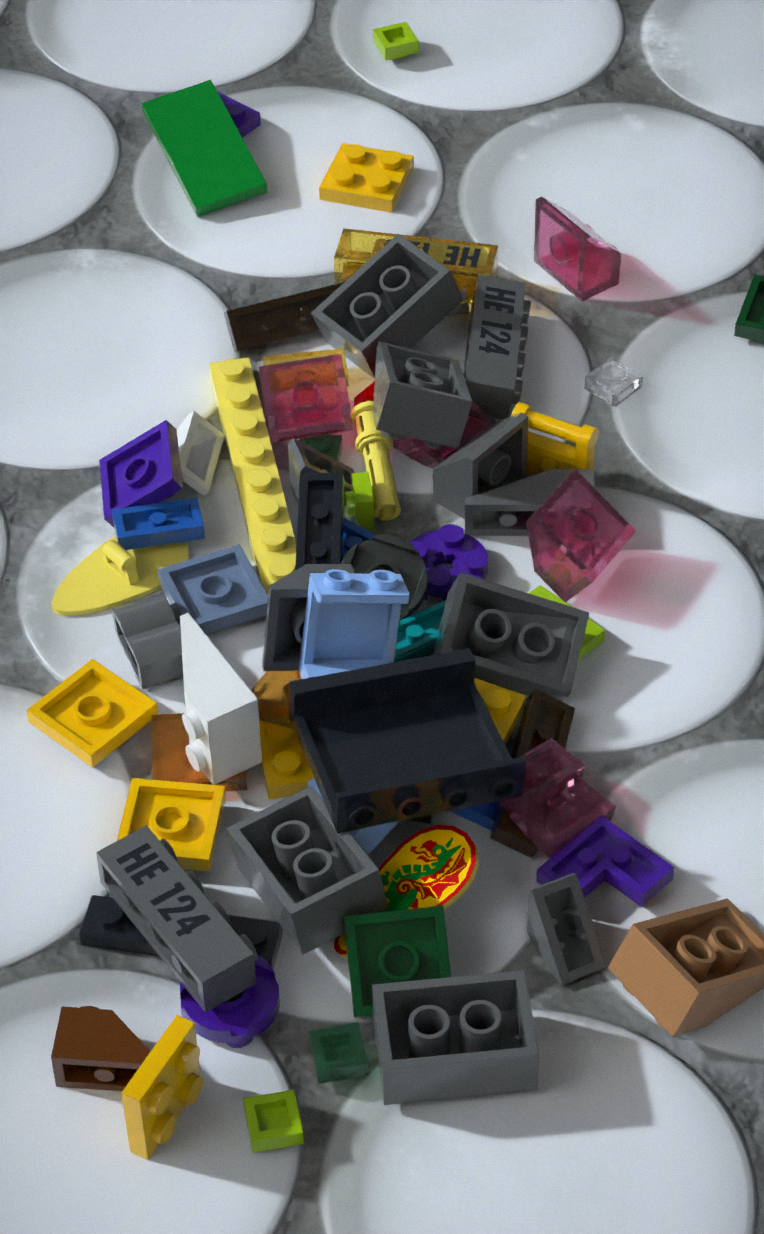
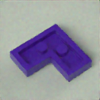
M601 815L537 869L536 882L543 885L575 873L577 874L584 898L603 881H606L642 907L673 880L674 867Z

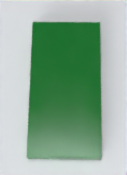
M211 80L141 103L142 111L197 217L268 193L264 177Z

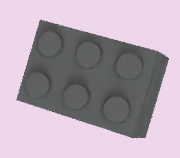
M398 233L312 311L311 315L325 341L375 379L376 352L379 341L411 349L464 299L450 270Z
M313 786L227 828L239 870L302 955L344 934V916L389 911L379 869L349 831L336 832L326 805Z
M525 970L372 985L373 1021L384 1105L538 1090L539 1050Z

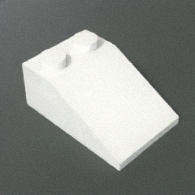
M186 613L180 616L186 713L182 714V721L189 734V745L185 747L192 767L197 772L202 770L211 783L215 785L262 763L258 699L190 614Z

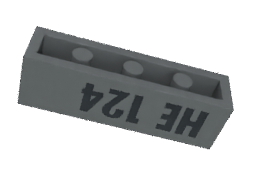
M478 275L471 304L463 376L472 399L469 412L471 414L506 419L508 418L511 404L516 405L520 401L523 381L516 380V377H522L526 354L520 353L519 350L524 351L528 335V327L522 326V324H527L531 301L524 300L526 283Z
M146 825L96 852L101 884L205 1013L256 984L255 962L258 960V955L253 943L245 934L239 936L234 931L224 908L218 902L211 903L204 895L198 877L191 870L186 872L177 862L173 848L166 839L158 840Z

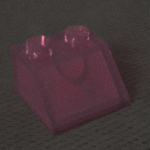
M544 197L537 198L535 202L534 262L581 302L618 285L621 253L617 248L609 244L573 213Z
M341 353L259 366L270 443L354 430Z
M576 468L566 476L526 521L534 572L565 602L593 583L636 532Z

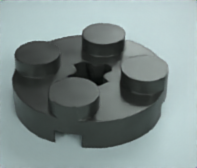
M387 534L373 536L371 540L353 546L346 553L341 564H351L355 574H370L372 571L388 569L395 574H401L410 593L408 603L401 604L399 620L411 616L425 599L428 590V575L424 560L416 548L403 538Z

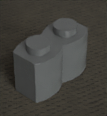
M160 593L112 608L117 637L142 689L183 677L181 612L177 603L169 604L165 595Z

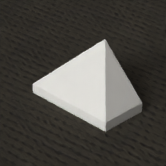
M193 411L188 414L177 429L182 482L204 496L210 490L225 435Z

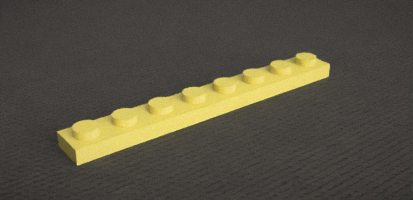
M247 357L209 363L210 378L258 578L269 596V586L295 571L296 540L250 359Z

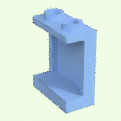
M339 569L328 570L325 573H310L299 662L301 679L394 662L401 604L408 603L410 594L401 574H395L387 570H375L370 574H354Z

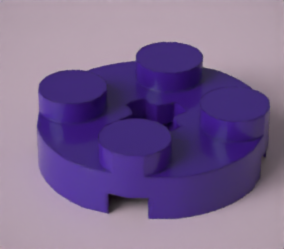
M444 525L439 530L424 533L409 541L424 560L428 575V590L424 599L428 601V595L443 598V601L447 600L448 592L460 572L484 580L488 574V554L484 546L474 537L464 534L463 528L458 525ZM439 564H451L452 569H447L444 566H436Z
M258 956V960L255 962L256 984L239 993L238 1000L224 1002L206 1013L180 982L182 1017L194 1022L196 1034L205 1039L226 1043L233 1048L247 1046L251 1043L254 1036L264 1032L273 1023L279 1012V985L273 968L265 959Z

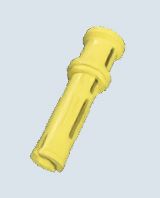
M366 401L356 405L351 410L350 419L352 425L356 427L358 434L355 441L356 450L364 457L366 472H369L374 498L375 518L379 517V520L388 521L398 517L401 513L389 454L393 446V439L381 434L380 430H376L373 418L374 401Z

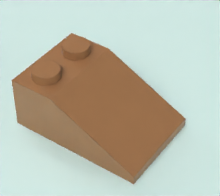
M727 898L634 923L608 969L619 979L625 990L635 996L654 1016L658 1025L667 1030L672 1037L706 1027L764 988V934Z

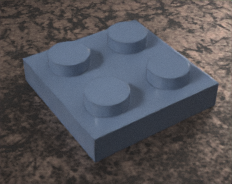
M240 544L158 569L159 583L170 604L177 603L181 615L189 613L206 635L267 616L268 594Z

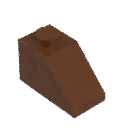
M62 1006L51 1054L56 1087L123 1091L151 1051L113 1010L99 1009L94 1006H82L80 1008Z

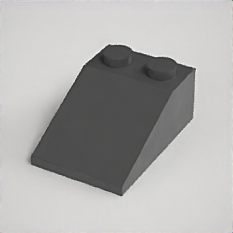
M379 341L376 352L373 418L376 430H380L381 434L395 440H404L405 437L419 439L424 445L434 449H445L446 446L459 448L472 405V399L459 361Z
M460 572L448 592L432 655L470 648L476 660L474 678L508 690L532 693L534 689H537L548 695L568 697L571 694L590 612Z

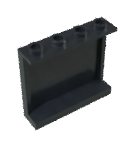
M470 648L289 682V719L337 833L523 797L526 760L524 757L511 758L474 683L476 660Z

